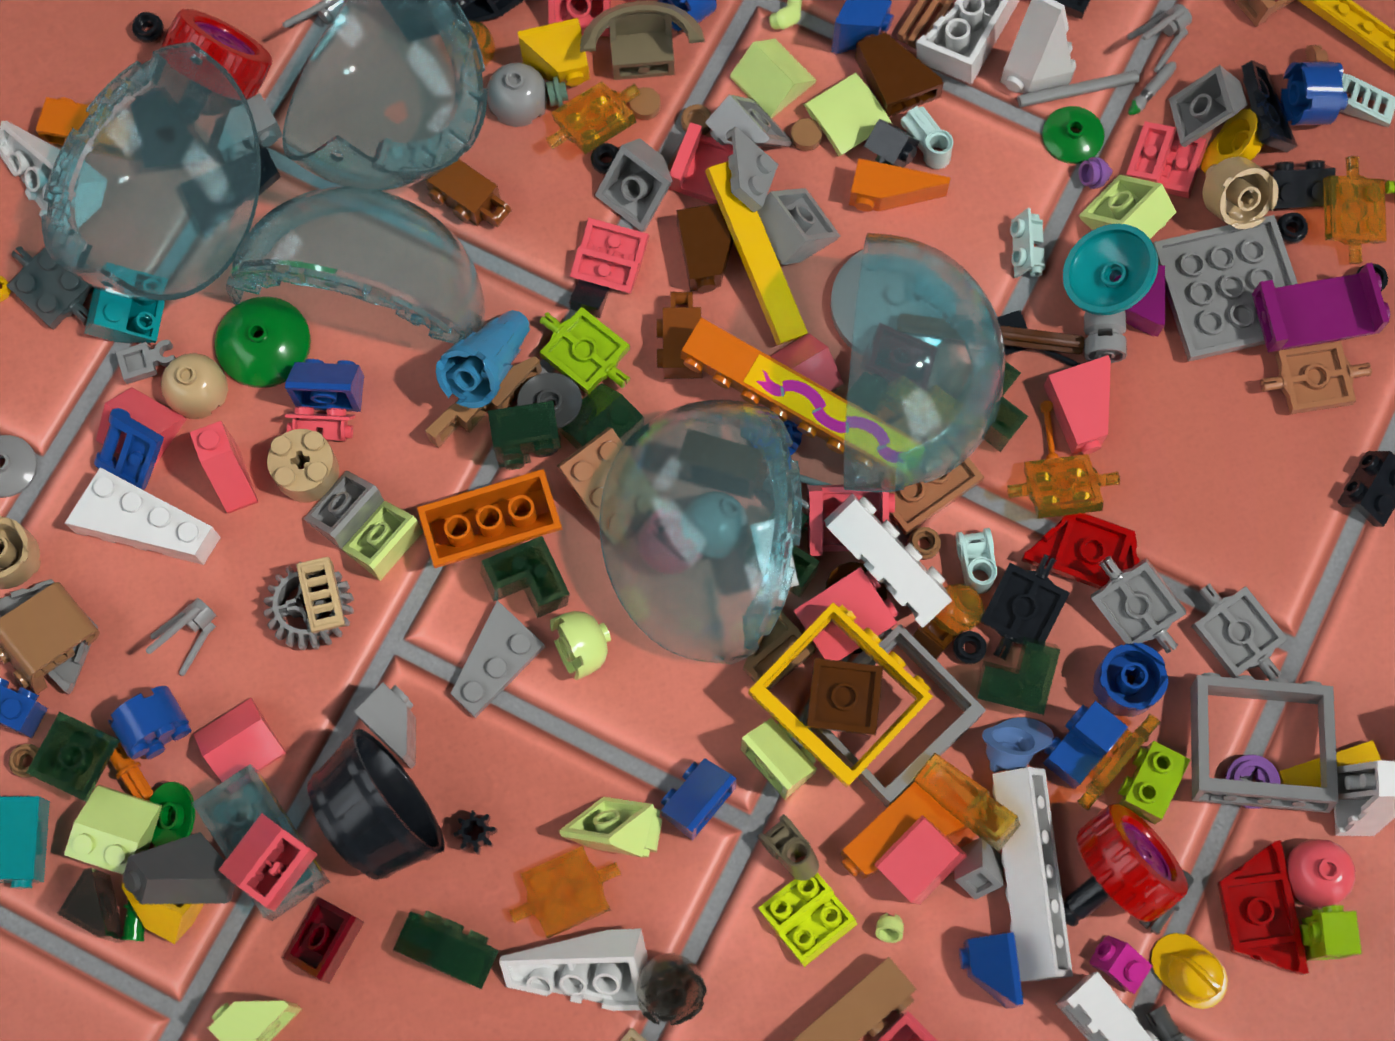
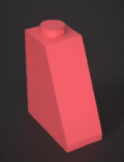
M1109 355L1050 374L1045 381L1044 389L1053 404V410L1072 455L1079 452L1087 455L1099 450L1108 435L1111 369Z
M222 421L189 432L199 461L226 512L229 514L258 503L239 446Z

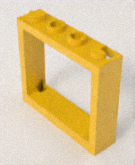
M833 602L749 689L748 694L847 788L933 696L928 692L931 688L924 682L925 680L917 674L912 677L904 669L906 663L893 651L888 654L878 645L881 639L872 630L866 627L863 631L854 622L856 616L851 610L846 609L842 604L838 607ZM831 621L879 666H883V670L915 699L851 768L834 754L814 733L806 728L767 689Z

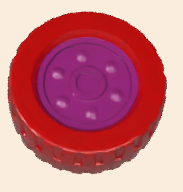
M180 10L171 23L162 43V51L167 59L191 77L178 103L194 126L214 89L230 96L249 99L257 94L272 65L271 55L256 40L236 27L197 10Z
M1120 804L1109 805L1078 831L1076 838L1077 846L1093 876L1069 894L1063 902L1066 924L1069 926L1078 925L1079 920L1088 917L1110 898L1138 920L1152 922L1168 912L1186 896L1188 884L1177 859L1159 835L1141 817L1127 807Z

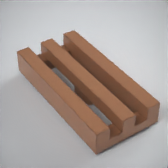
M918 0L898 32L897 39L916 49V40L936 7L940 6L942 9L925 36L934 28V23L950 11L954 0H929L931 4L909 37L907 36L909 30L928 1Z

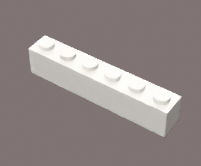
M1025 767L994 773L992 792L997 805V829L1001 836L1002 844L1001 862L1005 869L1007 883L1005 894L1010 906V932L1015 934L1020 980L1042 981L1073 977L1045 769Z

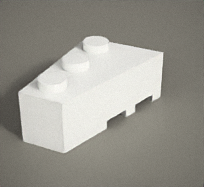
M1372 761L1337 767L1339 802L1334 807L1335 836H1375L1395 818V761Z

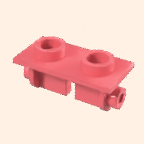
M297 406L294 412L285 414V418H293L292 423H287V432L295 429L317 431L319 427L323 428V437L326 440L346 441L347 438L353 437V426L348 425V420L354 419L355 414H346L345 408H327V413H314V407Z

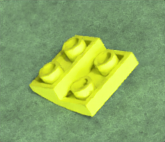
M818 872L809 880L801 881L794 879L758 907L759 911L803 967L858 925L856 919L834 895L831 887Z

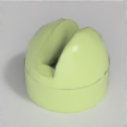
M888 913L880 916L875 931L877 938L888 943H896L902 940L904 923L898 914L889 916Z

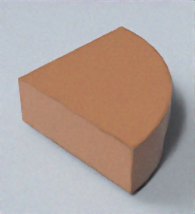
M1308 45L1306 47L1307 62H1328L1327 51L1321 50V45Z

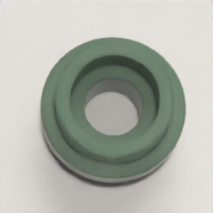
M553 77L554 81L546 82L551 107L559 105V108H563V101L568 100L565 82L559 83L558 77Z

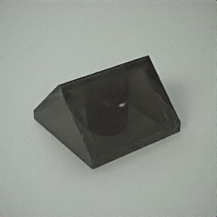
M92 867L84 869L57 914L99 938L116 943L124 942L125 940L121 939L123 930L111 876Z

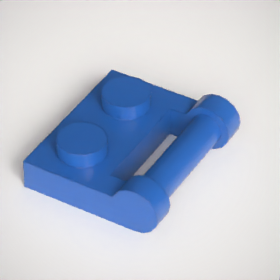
M120 408L112 409L108 418L110 426L102 450L96 454L94 465L98 469L101 467L144 490L147 488L164 437L130 418V414L126 410ZM123 431L127 435L119 459L116 461L114 454Z

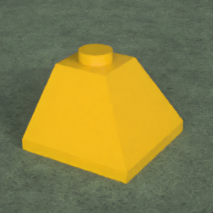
M578 18L517 31L523 64L535 68L543 78L548 81H554L553 77H558L559 83L565 82L566 86L571 87L581 85L584 81L590 80L586 52H580L582 32Z
M124 883L122 884V889L144 928L173 944L193 925L204 904H140L135 896L127 891Z

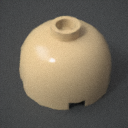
M190 353L183 354L172 360L164 369L161 378L163 397L171 409L185 418L199 419L208 417L212 414L211 411L215 410L218 406H222L228 393V382L219 364L206 355Z

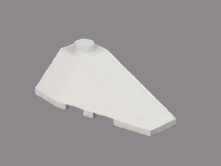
M1031 0L1000 80L1009 90L1027 94L1070 84L1076 69V62L1070 56L1073 47L1072 42L1067 41L1066 33L1069 30L1063 4L1055 0Z
M1 121V158L13 176H19L27 187L24 193L28 199L35 200L41 208L39 215L44 223L60 237L68 238L101 207L107 180L88 164L8 121Z
M641 929L605 930L503 955L499 960L507 988L548 996L552 992L571 996L570 1001L581 1004L582 999L603 1003L602 1009L611 1011L647 1010L648 955Z

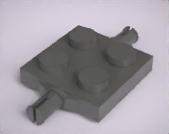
M52 241L33 258L23 247H17L16 250L23 258L15 251L12 252V257L23 268L7 287L53 330L65 318L73 314L86 325L87 319L83 316V313L88 317L89 310L83 304L86 297L94 290L95 281Z

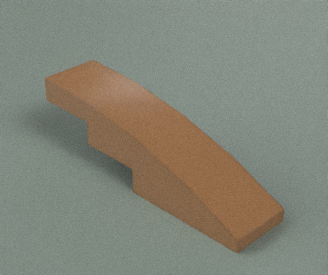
M534 356L514 365L499 385L501 388L489 404L483 407L467 408L455 402L425 430L429 441L439 448L459 425L470 433L490 410L501 417L518 398L521 387L529 379L542 372L540 360Z

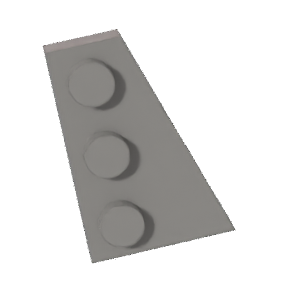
M497 600L450 694L476 718L545 648L544 643Z

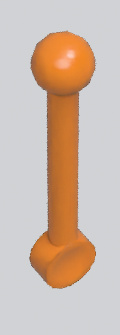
M1045 400L1040 405V411L1044 414L1049 451L1046 460L1050 465L1058 463L1059 456L1055 453L1050 415L1053 404L1051 401Z

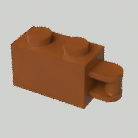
M450 152L445 154L425 178L429 197L439 205L446 204L452 208L455 216L463 222L467 223L469 220L478 226L484 219L492 226L498 228L512 211L510 206L500 199L498 185ZM493 207L497 208L493 214L490 212Z
M693 291L670 292L671 307L663 308V319H656L657 338H663V349H657V368H663L664 379L702 378V371L700 373L692 371L683 364L685 360L680 358L681 350L701 318V307H693ZM676 305H688V307H676Z

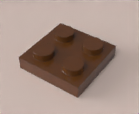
M814 658L806 728L875 736L883 666Z

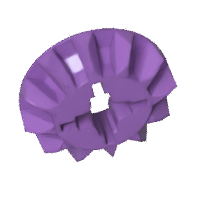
M1245 755L1231 763L1225 774L1226 779L1241 780L1242 778L1250 777L1255 769V781L1280 784L1279 773L1275 766L1266 758L1258 755ZM1244 806L1245 809H1247V808H1253V809H1261V808H1263V807H1255V806Z

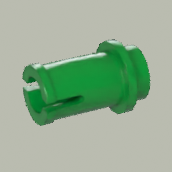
M128 900L127 904H123V908H126V915L121 939L144 941L145 928Z

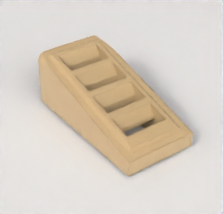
M323 557L296 564L311 632L316 633L346 626L331 559ZM321 572H325V573H326V575H322V576H318V577H314V578H309V576H308V575H313V574H317V573H321ZM324 584H328L329 586L328 589L319 590L315 592L311 591V587H316ZM330 597L332 599V602L314 606L313 601ZM334 610L335 616L317 620L316 614Z

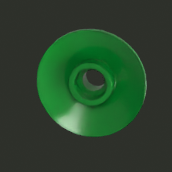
M1076 106L1063 107L1053 112L1047 118L1042 131L1043 142L1048 152L1056 159L1069 164H1080L1091 157H1095L1101 150L1105 137L1103 126L1097 116L1087 109ZM1072 127L1077 128V129H1079L1081 132H1079V133H1074V132L1071 131L1070 128H1072Z
M179 782L162 784L155 790L149 800L150 802L162 805L151 841L156 847L190 836L195 821V803L189 789Z

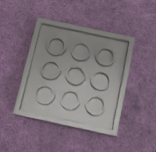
M1275 215L1263 217L1265 220L1261 224L1250 229H1237L1231 225H1226L1153 243L1158 255V265H1165V291L1188 362L1265 344L1252 297L1253 291L1259 282L1273 280L1275 288L1298 284Z

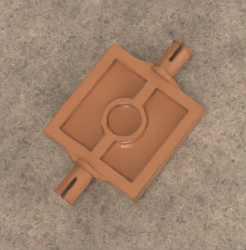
M1338 341L1278 351L1275 357L1279 376L1262 378L1260 385L1263 386L1261 388L1263 392L1281 389L1286 397L1289 413L1297 414L1353 405L1356 402L1353 379L1371 376L1372 369L1369 368L1371 366L1369 362L1350 365V362L1344 355L1342 343Z

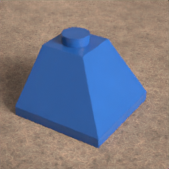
M846 0L835 21L831 52L840 54L855 49L857 43L864 37L871 34L879 35L882 31L887 33L894 18V15L890 14L892 1Z
M1014 932L965 940L964 948H959L961 968L967 969L968 977L1005 1008H1015L1024 1005Z

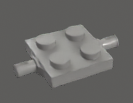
M1111 556L1106 557V561L1103 559L1099 565L1109 576L1110 580L1105 586L1091 594V599L1125 644L1143 643L1144 641L1156 638L1166 653H1170L1171 648L1175 650L1178 644L1169 635L1167 630L1173 622L1186 614V609L1148 559L1145 558L1132 568L1123 571L1118 568Z
M1211 584L1201 589L1199 593H1201L1211 608L1203 618L1191 627L1229 675L1235 678L1245 670L1259 666L1269 680L1282 674L1269 657L1288 638L1249 589L1245 586L1233 596L1223 599Z

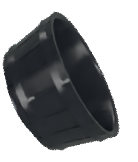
M356 729L350 736L344 739L342 745L312 775L307 784L314 816L328 841L346 862L371 879L380 880L388 878L402 869L423 860L431 859L445 849L444 837L440 826L411 777L395 757L366 731Z

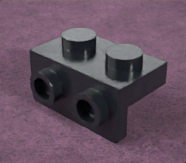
M1307 160L1305 166H1294V162L1288 161L1275 162L1274 168H1265L1278 185V200L1274 209L1334 206L1336 168L1325 165V160Z
M1368 451L1361 458L1358 468L1351 480L1346 484L1344 492L1338 500L1342 507H1355L1375 527H1384L1395 509V455L1391 451Z

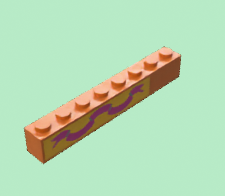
M702 317L681 350L680 358L685 360L683 364L697 373L701 371L713 376L712 381L725 389H729V387L741 392L740 397L752 405L762 404L770 409L768 411L769 414L783 422L787 419L798 425L797 429L804 435L814 438L815 435L826 441L825 445L838 454L846 452L855 458L854 462L869 471L874 468L884 474L882 478L894 486L900 487L901 484L905 487L908 486L930 447Z

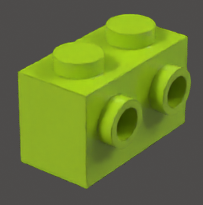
M1152 741L1146 748L1141 746L1132 762L1133 765L1137 766L1132 778L1126 776L1118 791V794L1122 795L1119 804L1154 824L1158 823L1163 819L1191 759L1156 741Z
M1343 905L1323 906L1322 909L1312 910V916L1302 919V925L1299 928L1303 946H1305L1307 961L1343 959L1362 954L1356 911H1344Z

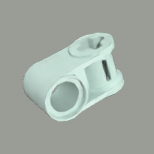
M984 528L983 532L963 534L962 531L956 532V549L961 562L966 588L974 594L987 593L997 576L994 543L990 528ZM976 570L984 571L989 579L979 581L973 576L972 572Z

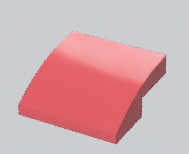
M1144 122L1126 176L1162 183L1168 194L1189 198L1207 147V141L1204 138H1199L1184 148L1180 144L1175 127Z
M588 218L580 247L578 246L570 277L631 294L650 235Z

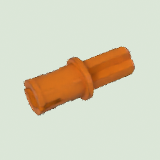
M118 739L114 740L115 744L110 742L105 745L102 750L106 753L117 771L116 778L122 779L132 796L148 800L153 795V790L139 769L141 766L140 762H135L134 759L127 756Z

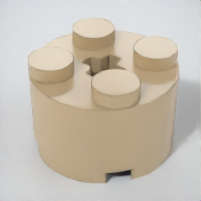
M1231 157L1207 169L1205 174L1206 180L1203 185V201L1208 211L1237 229L1256 227L1265 220L1263 217L1270 209L1273 211L1276 206L1279 193L1276 180L1270 173L1251 160L1244 157Z
M295 429L276 437L272 441L267 458L268 470L279 489L288 497L298 502H314L320 500L337 482L339 477L338 460L327 440L319 432L308 429Z
M0 516V589L2 590L23 584L39 570L40 549L34 536L21 524L13 519Z

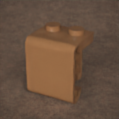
M55 582L0 618V660L3 664L10 662L16 669L13 675L22 688L29 686L35 694H38L47 688L44 676L73 657L75 651L72 648L82 641L89 646L98 638L100 632L61 583Z

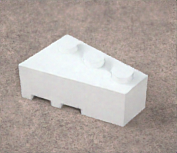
M1098 972L1082 978L1056 1003L1058 1008L1088 1041H1159L1153 1033L1143 1029L1136 1020L1137 1016L1119 999Z

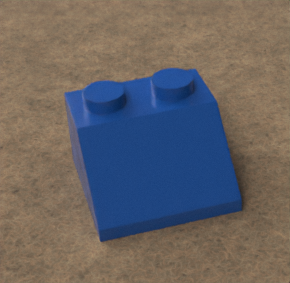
M307 359L305 362L294 363L286 380L285 389L296 407H314V410L345 408L346 411L361 412L364 374L360 365H356L352 361L341 360L337 364H329L318 359Z
M705 758L700 764L693 762L682 776L686 780L678 790L672 788L660 802L664 806L661 809V815L692 841L736 789L737 779Z

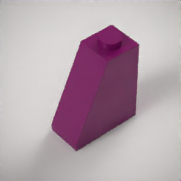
M1158 265L1155 281L1148 293L1137 304L1125 310L1126 324L1151 336H1159L1165 326V265ZM1122 275L1117 276L1113 282L1119 280Z

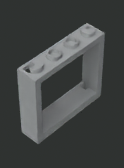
M901 624L894 630L890 628L878 637L881 639V642L878 645L887 653L898 645L964 713L886 788L867 768L862 771L858 778L886 807L891 805L986 711ZM864 651L852 661L853 663L877 664ZM809 704L804 707L807 712L804 714L803 721L806 724ZM810 728L849 768L858 761L830 730Z
M1217 673L1197 675L1190 687L1192 801L1330 813L1339 802L1333 686H1324L1317 681H1307L1302 684L1289 683L1288 680L1282 678H1274L1268 681L1255 680L1254 677L1248 675H1241L1235 678L1221 677ZM1208 695L1318 704L1321 787L1209 778Z

